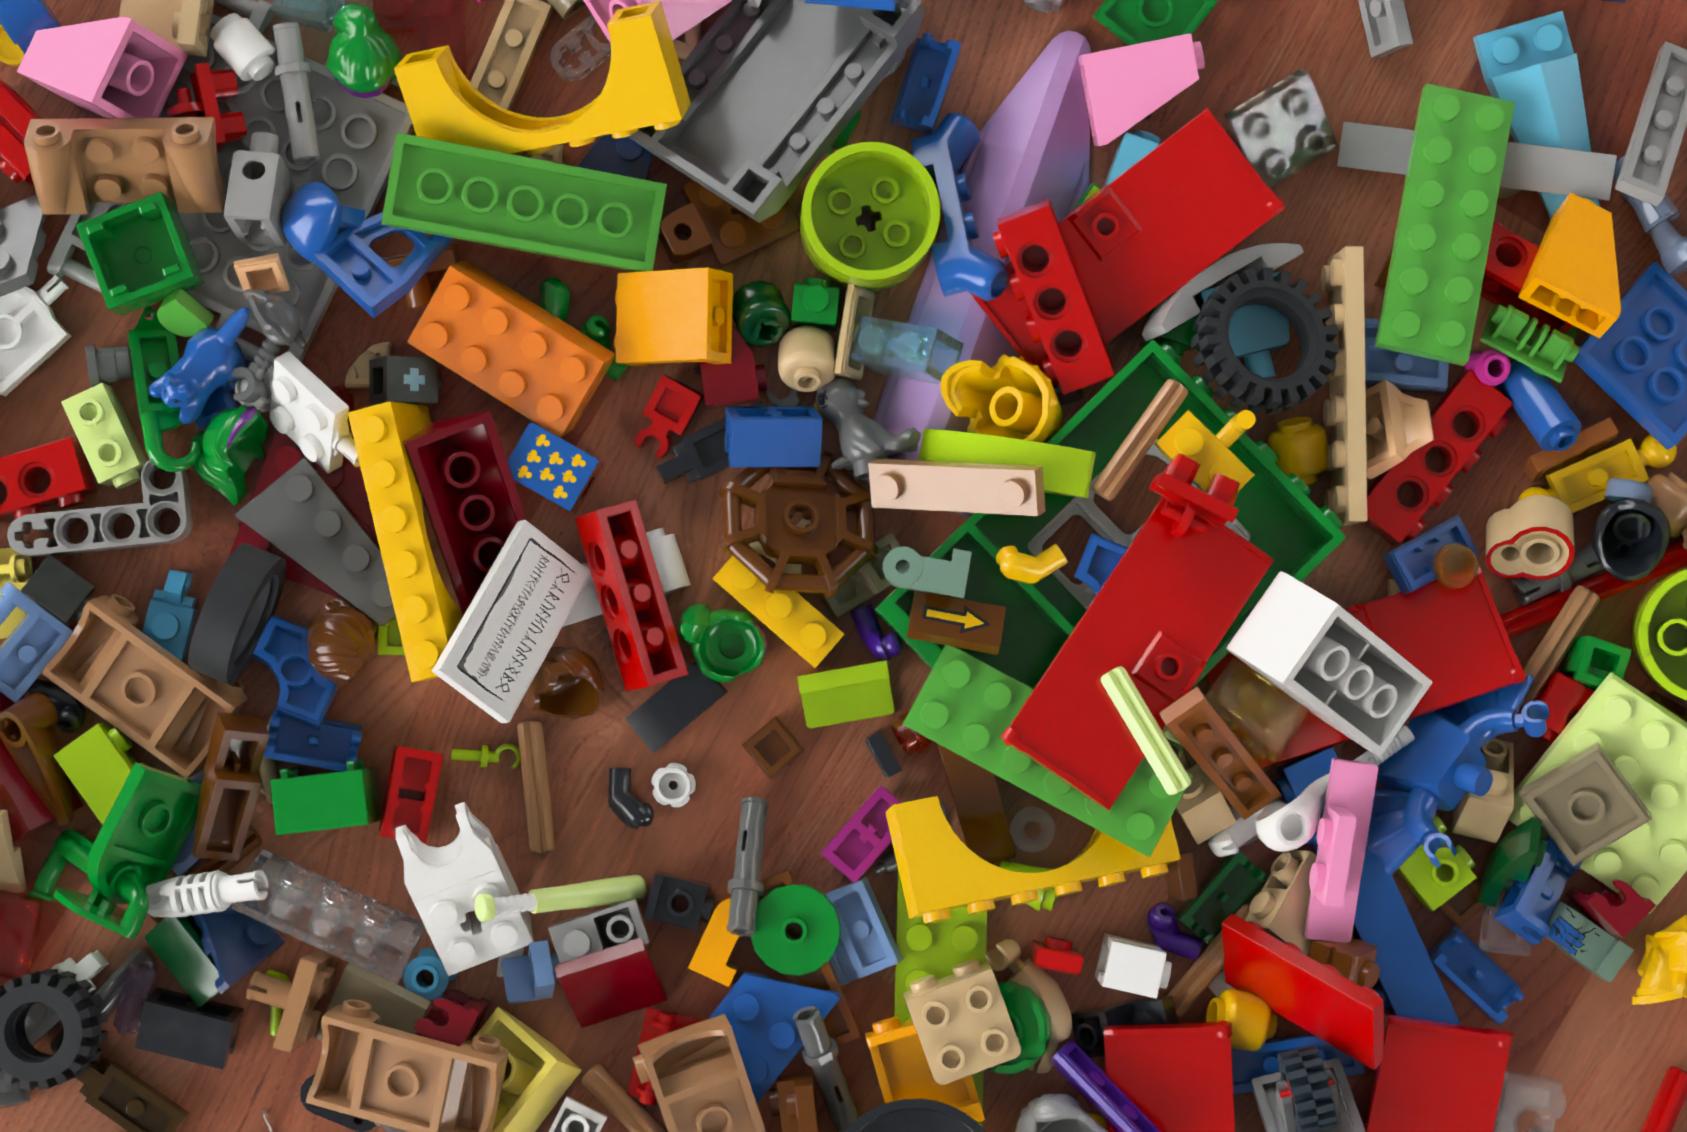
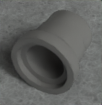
M95 344L85 345L91 387L100 383L105 384L133 379L128 346L96 348Z

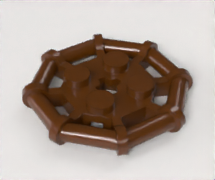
M824 451V454H821L820 467H747L733 480L724 482L719 490V494L723 498L724 539H722L720 545L725 553H731L766 586L764 590L771 594L774 591L823 593L829 598L837 595L839 587L867 562L875 561L878 556L879 548L875 545L874 508L871 504L870 490L866 491L844 469H832L831 463L834 462L832 453ZM785 469L816 472L814 476L787 474ZM766 474L771 475L773 484L767 490L764 489L759 493L750 489ZM823 477H827L847 497L841 498L837 493L834 497L826 489L828 485L822 480ZM741 504L754 509V527L742 530ZM798 511L802 512L803 519L811 520V524L806 525L805 528L795 526L790 519ZM847 512H856L857 535L847 531ZM756 541L762 544L765 554L777 559L774 569L748 544ZM839 546L850 550L852 553L832 570L828 562L831 554ZM786 564L813 565L818 575L782 572Z

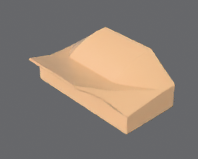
M1386 379L1365 390L1367 478L1370 480L1405 460L1411 452L1434 440L1428 401L1402 393Z

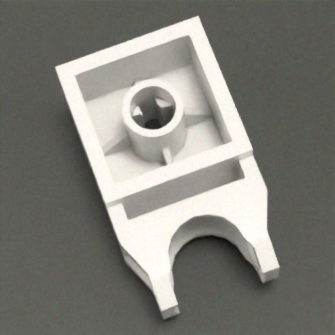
M465 802L455 805L457 811L456 819L460 832L457 838L447 846L438 848L428 846L410 832L406 825L396 828V840L404 859V883L448 976L528 946L529 943L534 942L531 917L528 911L497 915L489 922H482L477 918L475 900L478 895L487 893L491 894L493 898H500L509 895L515 896L520 893L490 830L471 813Z

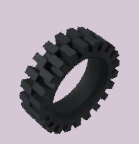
M1263 267L1257 274L1255 269L1252 268L1245 270L1239 276L1238 274L1231 276L1199 308L1201 313L1193 321L1191 329L1198 332L1191 338V349L1201 350L1193 358L1196 368L1206 365L1208 371L1201 376L1205 384L1207 385L1215 379L1220 384L1213 392L1217 397L1222 399L1226 394L1230 393L1233 395L1230 406L1239 409L1247 403L1249 404L1248 410L1255 415L1264 408L1266 415H1276L1282 409L1284 412H1287L1301 404L1329 379L1327 375L1334 370L1337 363L1331 359L1339 353V344L1330 342L1338 335L1337 325L1326 326L1325 324L1333 316L1329 306L1318 311L1315 304L1323 297L1317 291L1307 297L1302 292L1309 283L1300 278L1293 285L1289 284L1292 273L1282 270L1273 277V268ZM1248 305H1262L1277 310L1289 320L1295 328L1301 348L1299 364L1293 374L1278 379L1265 378L1252 373L1241 364L1232 350L1228 333L1230 320L1235 310Z

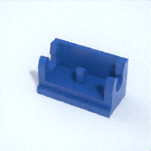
M923 33L921 39L918 38L889 121L890 124L923 135L932 134L961 49L960 42L949 39L946 43H941L932 39L933 36L930 33Z
M726 406L725 452L729 453L730 467H820L823 419L815 406Z
M272 710L268 730L270 735L263 758L342 772L347 771L348 761H356L357 764L358 748L362 737V725L324 719L320 730L280 716L277 714V710Z
M1551 836L1543 838V840L1547 841L1541 866H1532L1526 883L1514 880L1511 890L1506 891L1493 918L1534 946L1541 943L1543 936H1548L1551 928L1547 923L1569 877L1573 875L1575 869L1580 868L1583 862L1581 861L1573 866Z
M1455 925L1428 951L1435 969L1483 1015L1498 1025L1508 1017V1013L1505 1011L1506 1008L1513 1001L1520 1002L1524 997V993L1520 990L1521 987Z

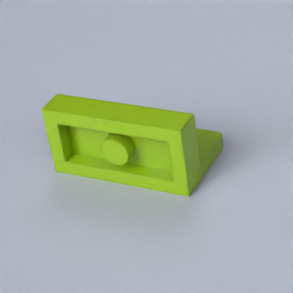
M887 661L797 676L806 726L812 729L893 714L895 709Z

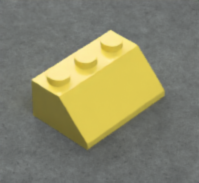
M497 1007L476 1034L489 1035L501 1041L500 1046L509 1051L493 1132H535L582 1070L550 1041L504 1009Z

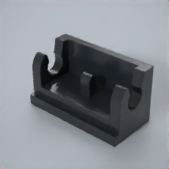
M157 987L144 1001L135 1048L224 1069L229 1053L233 1054L244 1009L211 1000L199 1008L189 995Z

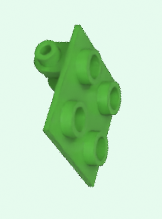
M1492 303L1480 341L1489 345L1493 350H1498L1529 366L1534 372L1548 376L1561 383L1567 363H1572L1580 350V346L1574 344L1577 328L1573 326L1566 335L1554 329L1549 335L1550 325L1544 324L1541 329H1538L1536 327L1538 319L1533 317L1529 321V315L1519 311L1510 304L1504 307L1500 304Z

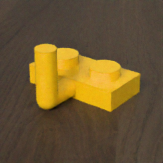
M1188 410L1154 445L1170 461L1178 454L1197 461L1200 467L1193 483L1201 491L1206 492L1213 475L1217 473L1239 482V491L1254 474L1228 448L1255 424L1256 418L1253 412L1243 410L1236 414L1214 435Z

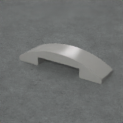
M1291 243L1262 244L1242 249L1213 262L1158 304L1142 331L1145 341L1160 336L1201 313L1193 298L1195 294L1242 268L1243 272L1254 268L1256 274L1263 267L1275 270L1303 254L1304 251L1301 245Z

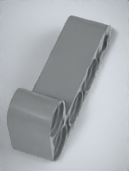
M149 460L145 463L141 472L143 503L23 515L16 518L8 528L7 538L9 545L14 551L22 555L39 558L47 557L49 554L59 556L181 542L189 536L193 527L187 471L175 472L176 479L174 484L168 489L161 490L157 488L154 482L155 473L160 468ZM175 510L180 517V526L172 534H163L159 528V519L164 512ZM130 515L135 524L134 531L128 538L118 539L114 534V523L120 516ZM83 519L89 528L88 536L83 542L74 544L69 539L68 528L74 521ZM32 525L33 529L39 531H53L55 539L34 540L33 547L31 543L24 542L23 536L24 534L31 533Z

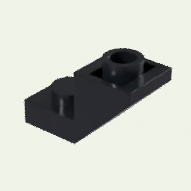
M1173 996L1157 997V999H1135L1071 1013L1076 1044L1089 1058L1105 1057V1026L1179 1024Z

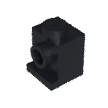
M657 871L654 875L644 918L697 931L700 921L709 923L715 897L707 895L710 884ZM676 895L687 897L689 900L687 910L677 911L674 909L672 900Z

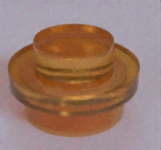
M1459 543L1442 546L1435 554L1433 568L1437 579L1444 586L1452 589L1462 588L1470 584L1476 576L1479 567L1475 553L1470 548Z

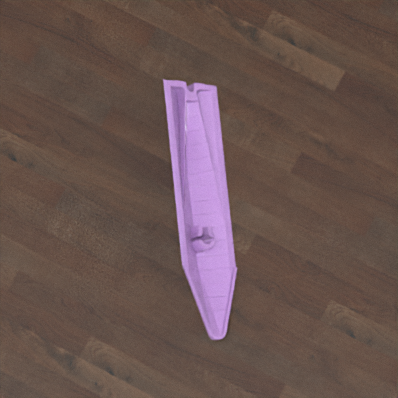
M1065 31L1051 40L980 130V142L963 164L960 173H965L972 200L965 201L967 213L973 211L979 230V238L972 240L973 246L1003 261L1004 264L1010 261V257L1004 259L1000 257L992 233L999 231L997 227L998 218L1050 198L1057 219L1060 222L1070 214L1089 185L1090 122L1078 57L1091 53L1086 38L1078 32ZM944 220L936 243L948 240ZM931 254L873 420L883 426L889 433L900 434L910 428H916L921 433L917 451L912 453L901 452L896 456H889L888 459L918 461L924 429L967 432L970 417H957L947 407L941 395L940 382L942 375L949 367L959 362L976 360L983 361L992 368L1004 354L1010 357H1020L970 292L966 291L947 297L944 296L937 277L933 254ZM868 477V478H859V479L865 480V481H867V482H870L869 477ZM955 512L966 517H970L972 514L968 512Z

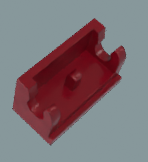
M1591 876L1594 883L1600 885L1602 889L1599 894L1594 892L1589 896L1576 886H1573L1565 894L1592 923L1607 933L1622 938L1656 906L1650 899L1641 897L1628 883L1614 879L1612 883L1616 889L1620 890L1618 893Z
M450 989L445 992V996L458 1001L459 1004L446 998L433 1000V1004L437 1008H443V1010L432 1008L427 1016L418 1019L413 1030L430 1039L460 1046L465 1041L472 1040L491 1001L485 998L477 1000L462 991Z

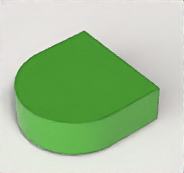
M181 288L166 296L157 312L158 320L163 327L176 335L184 337L194 336L200 329L209 327L214 318L210 311Z

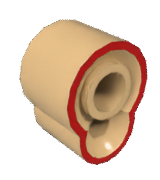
M1546 495L1529 496L1518 500L1509 509L1495 512L1487 521L1486 565L1492 573L1499 577L1507 579L1525 577L1532 580H1549L1560 576L1569 569L1575 558L1573 514L1569 507L1557 498Z

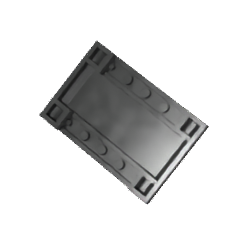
M733 0L680 66L691 101V105L681 122L674 127L664 130H655L654 125L638 128L636 133L627 137L752 219L761 222L779 212L914 41L926 10L919 0H898L895 11L805 3V0H762L759 8L750 6L748 0Z

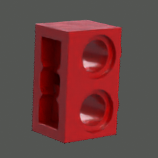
M394 745L378 829L379 836L396 839V828L406 825L410 832L415 834L422 843H427L443 754Z

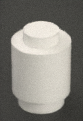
M232 13L222 18L211 30L210 37L214 41V49L241 80L248 81L253 79L254 81H259L268 76L274 69L276 50L248 18H241L237 13Z

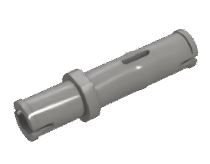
M287 22L276 24L273 26L278 65L274 67L275 77L281 80L293 161L308 162L317 160L320 156L307 76L312 72L310 63L305 62L299 23ZM298 106L301 107L302 120H303L302 123H299V120H298V114H297V107H298Z

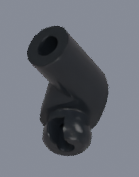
M36 679L29 687L27 696L38 692L44 694L54 704L58 714L56 725L62 732L73 733L84 725L86 710L83 704L57 684Z
M609 768L608 805L610 810L627 827L638 829L640 826H649L654 819V810L649 803H640L631 794V768Z

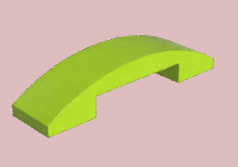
M924 429L918 461L1043 466L1045 493L1088 499L1096 453L1071 447L994 435Z

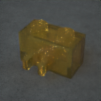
M1232 658L1205 695L1238 738L1243 741L1242 743L1253 757L1260 761H1263L1266 757L1276 763L1307 720L1309 712L1308 708L1235 658Z

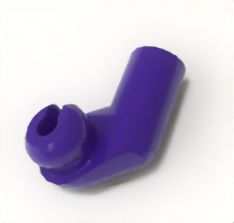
M871 603L850 611L862 642L879 661H891V657L901 655L903 644L899 635L895 632L883 635Z
M1161 902L1149 909L1147 913V926L1155 945L1167 952L1196 961L1203 940L1180 932L1174 916L1176 913L1171 905Z

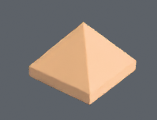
M278 253L234 261V268L243 292L248 289H262L272 294L290 291V284Z

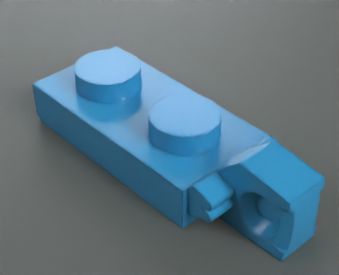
M169 569L164 591L155 589L153 599H150L142 633L185 663L198 612L195 609L196 598L188 597L193 574Z

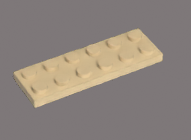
M1345 246L1330 257L1328 265H1323L1321 270L1322 292H1328V306L1333 314L1325 324L1326 326L1337 325L1338 335L1330 342L1339 344V353L1331 359L1337 363L1334 370L1327 375L1329 378L1327 381H1329L1330 399H1325L1323 403L1324 426H1330L1328 468L1325 471L1331 472V489L1325 490L1324 506L1336 514L1342 521L1343 526L1367 521L1364 246Z

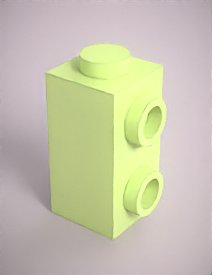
M100 383L61 401L98 483L106 486L114 485L116 489H121L141 479L139 473L142 472L147 459L114 387Z

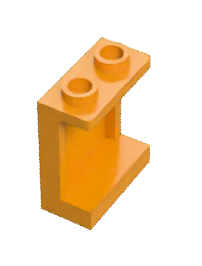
M709 267L618 273L617 290L615 292V303L617 306L616 334L614 337L616 363L634 367L680 362L731 364L733 273Z
M892 1017L872 1024L874 1031L865 1033L885 1104L903 1099H928L953 1106L969 1115L976 1122L985 1120L972 1075L945 1085H940L934 1080L913 1020L900 1023L898 1017Z

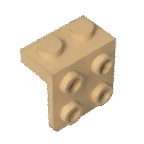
M978 959L962 962L952 967L954 974L938 980L934 974L919 978L909 983L911 990L903 992L933 1078L940 1085L948 1084L1015 1059L1021 1053L1018 1038L995 975L988 962L979 964Z

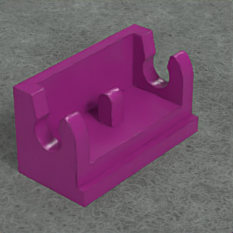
M880 784L824 848L821 854L852 882L856 883L892 842L885 812L892 805L902 802Z

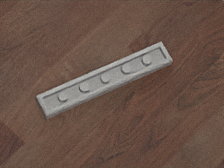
M1344 121L1337 166L1406 175L1414 130ZM1508 142L1500 187L1561 195L1573 193L1579 197L1610 200L1617 155Z

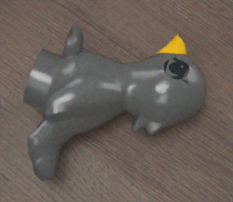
M836 376L834 380L818 389L816 403L813 405L820 416L831 422L839 433L843 457L831 463L832 469L853 470L855 478H868V463L875 459H888L889 456H896L901 452L912 453L918 450L921 433L916 428L907 429L900 434L889 433L878 422L864 415L865 407L870 404V401L865 399L866 392L861 390L851 380Z

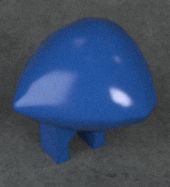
M310 182L297 189L286 201L280 221L283 233L295 251L306 260L315 262L314 252L325 250L335 240L336 236L348 227L362 226L365 220V210L342 205L336 194L322 182Z

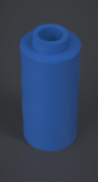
M1515 359L1511 360L1509 376L1503 383L1497 386L1503 395L1513 402L1511 406L1543 450L1563 451L1568 449L1578 439L1581 422L1547 376L1534 372L1529 366Z

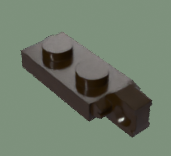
M106 1057L102 1058L99 1063L95 1060L90 1062L92 1067L75 1077L84 1084L79 1092L86 1097L85 1102L128 1132H176L189 1113L119 1063L113 1062Z

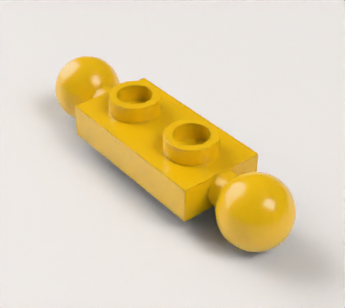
M1650 434L1642 441L1640 449L1636 450L1632 439H1627L1546 475L1545 477L1550 489L1530 487L1521 493L1518 500L1529 496L1546 495L1559 499L1569 507L1572 513H1575L1606 499L1604 495L1607 481L1612 478L1628 479L1642 483L1649 480L1644 466L1648 465L1652 468L1667 467L1676 457L1677 446L1667 450Z

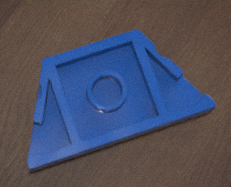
M745 971L708 1019L722 1014L726 1015L732 1027L756 1103L760 1101L803 1046L793 1015L801 1008L816 1006L824 1020L842 996L838 991L830 989L825 991L801 985L802 983L785 979L782 981L768 978L766 975Z

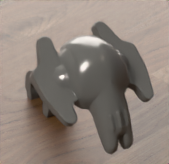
M248 289L242 293L248 297L253 313L267 337L262 343L263 347H260L258 350L259 354H256L254 357L255 361H252L248 368H235L231 374L232 377L248 380V386L244 392L233 394L234 400L246 403L256 402L262 396L265 387L263 377L268 371L267 368H270L272 361L275 360L276 353L280 350V345L291 344L295 341L302 349H305L307 346L300 329V315L296 307L287 299L262 289Z

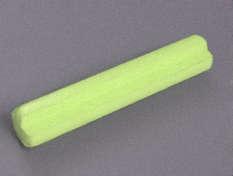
M1120 666L1105 673L1101 677L1104 688L1169 795H1175L1185 790L1191 784V779L1126 669Z

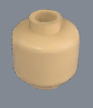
M812 325L799 326L787 332L780 340L778 349V372L781 380L788 387L801 392L818 391V389L834 380L837 348L833 337L827 331Z

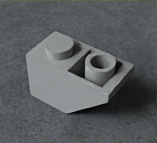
M636 899L593 910L554 923L548 928L559 963L637 938H642L645 944L650 943Z

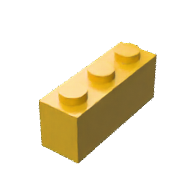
M733 555L712 578L815 669L845 635L797 592L774 591L771 594L764 591L766 586Z

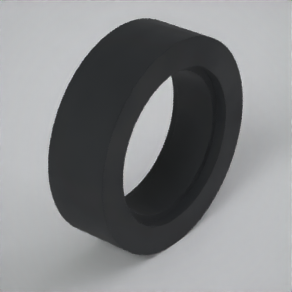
M242 543L234 550L218 574L199 615L189 649L188 665L190 669L228 685L234 684L243 675L253 659V652L270 616L274 615L287 570V563L284 558L248 543Z

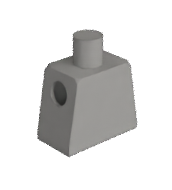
M253 133L250 151L238 150L233 153L223 216L240 244L285 247L286 236L283 233L280 218L284 204L289 199L290 172L281 155L278 154L279 137L272 133Z

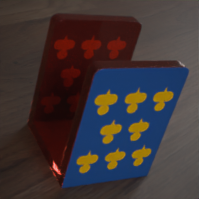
M535 423L528 424L507 461L513 480L575 515L604 466L597 458Z

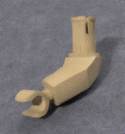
M1005 939L996 944L998 949H993L986 953V962L996 971H1002L1009 967L1014 973L1008 982H1016L1031 988L1044 1001L1051 1016L1052 1036L1047 1051L1040 1059L1037 1073H1048L1052 1067L1049 1061L1055 1055L1059 1042L1069 1038L1071 1034V1012L1059 984L1041 967H1037L1031 958L1022 962L1020 960L1021 950L1018 943L1014 940ZM1034 1065L1028 1069L1033 1071Z

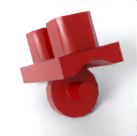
M209 62L195 64V72L190 75L195 102H192L189 88L176 90L179 104L167 109L168 118L214 117L217 153H220L224 144L242 140L247 135L245 118L242 111L220 114L217 100L237 97L238 86L234 70H210Z
M1182 454L1174 456L1164 472L1154 476L1148 488L1182 505L1179 508L1166 502L1161 510L1162 515L1174 520L1171 534L1181 538L1188 528L1203 534L1209 522L1195 516V513L1222 526L1227 521L1234 522L1239 509L1233 507L1240 483L1217 473L1213 475L1206 492H1203L1191 486L1200 464Z

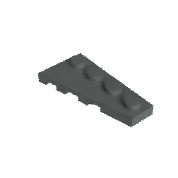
M303 458L234 514L381 626L386 627L396 619L380 548L308 459Z

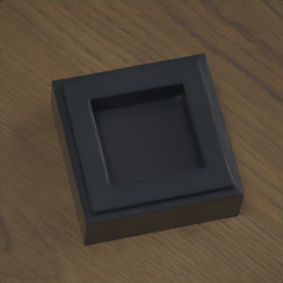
M880 730L866 737L867 740L865 742L885 777L888 776L890 778L902 771Z

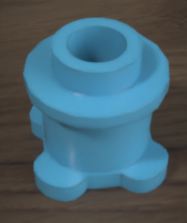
M424 948L419 952L418 957L414 958L407 965L404 972V984L407 990L433 1002V1000L443 997V992L446 990L449 981L454 980L458 973L448 976L441 959L437 956L436 950ZM423 970H429L433 974V984H427L422 980L421 973Z

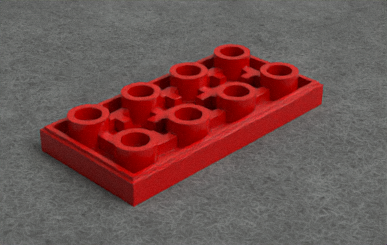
M1231 914L1222 922L1225 983L1237 990L1247 991L1259 997L1272 1011L1372 1070L1379 1066L1384 1060V1000L1375 990L1368 986L1355 984L1343 977L1332 965L1320 964L1306 956L1295 944L1290 942L1284 943L1271 936L1260 924L1254 921L1247 922Z

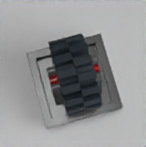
M1315 1045L1278 1053L1279 1072L1251 1079L1252 1090L1266 1132H1366L1340 1057L1322 1061Z

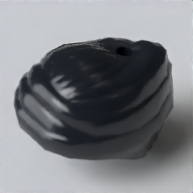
M1623 498L1614 504L1608 505L1601 511L1592 532V547L1599 562L1614 578L1623 582L1636 581L1650 574L1663 559L1670 540V523L1660 508L1647 501Z

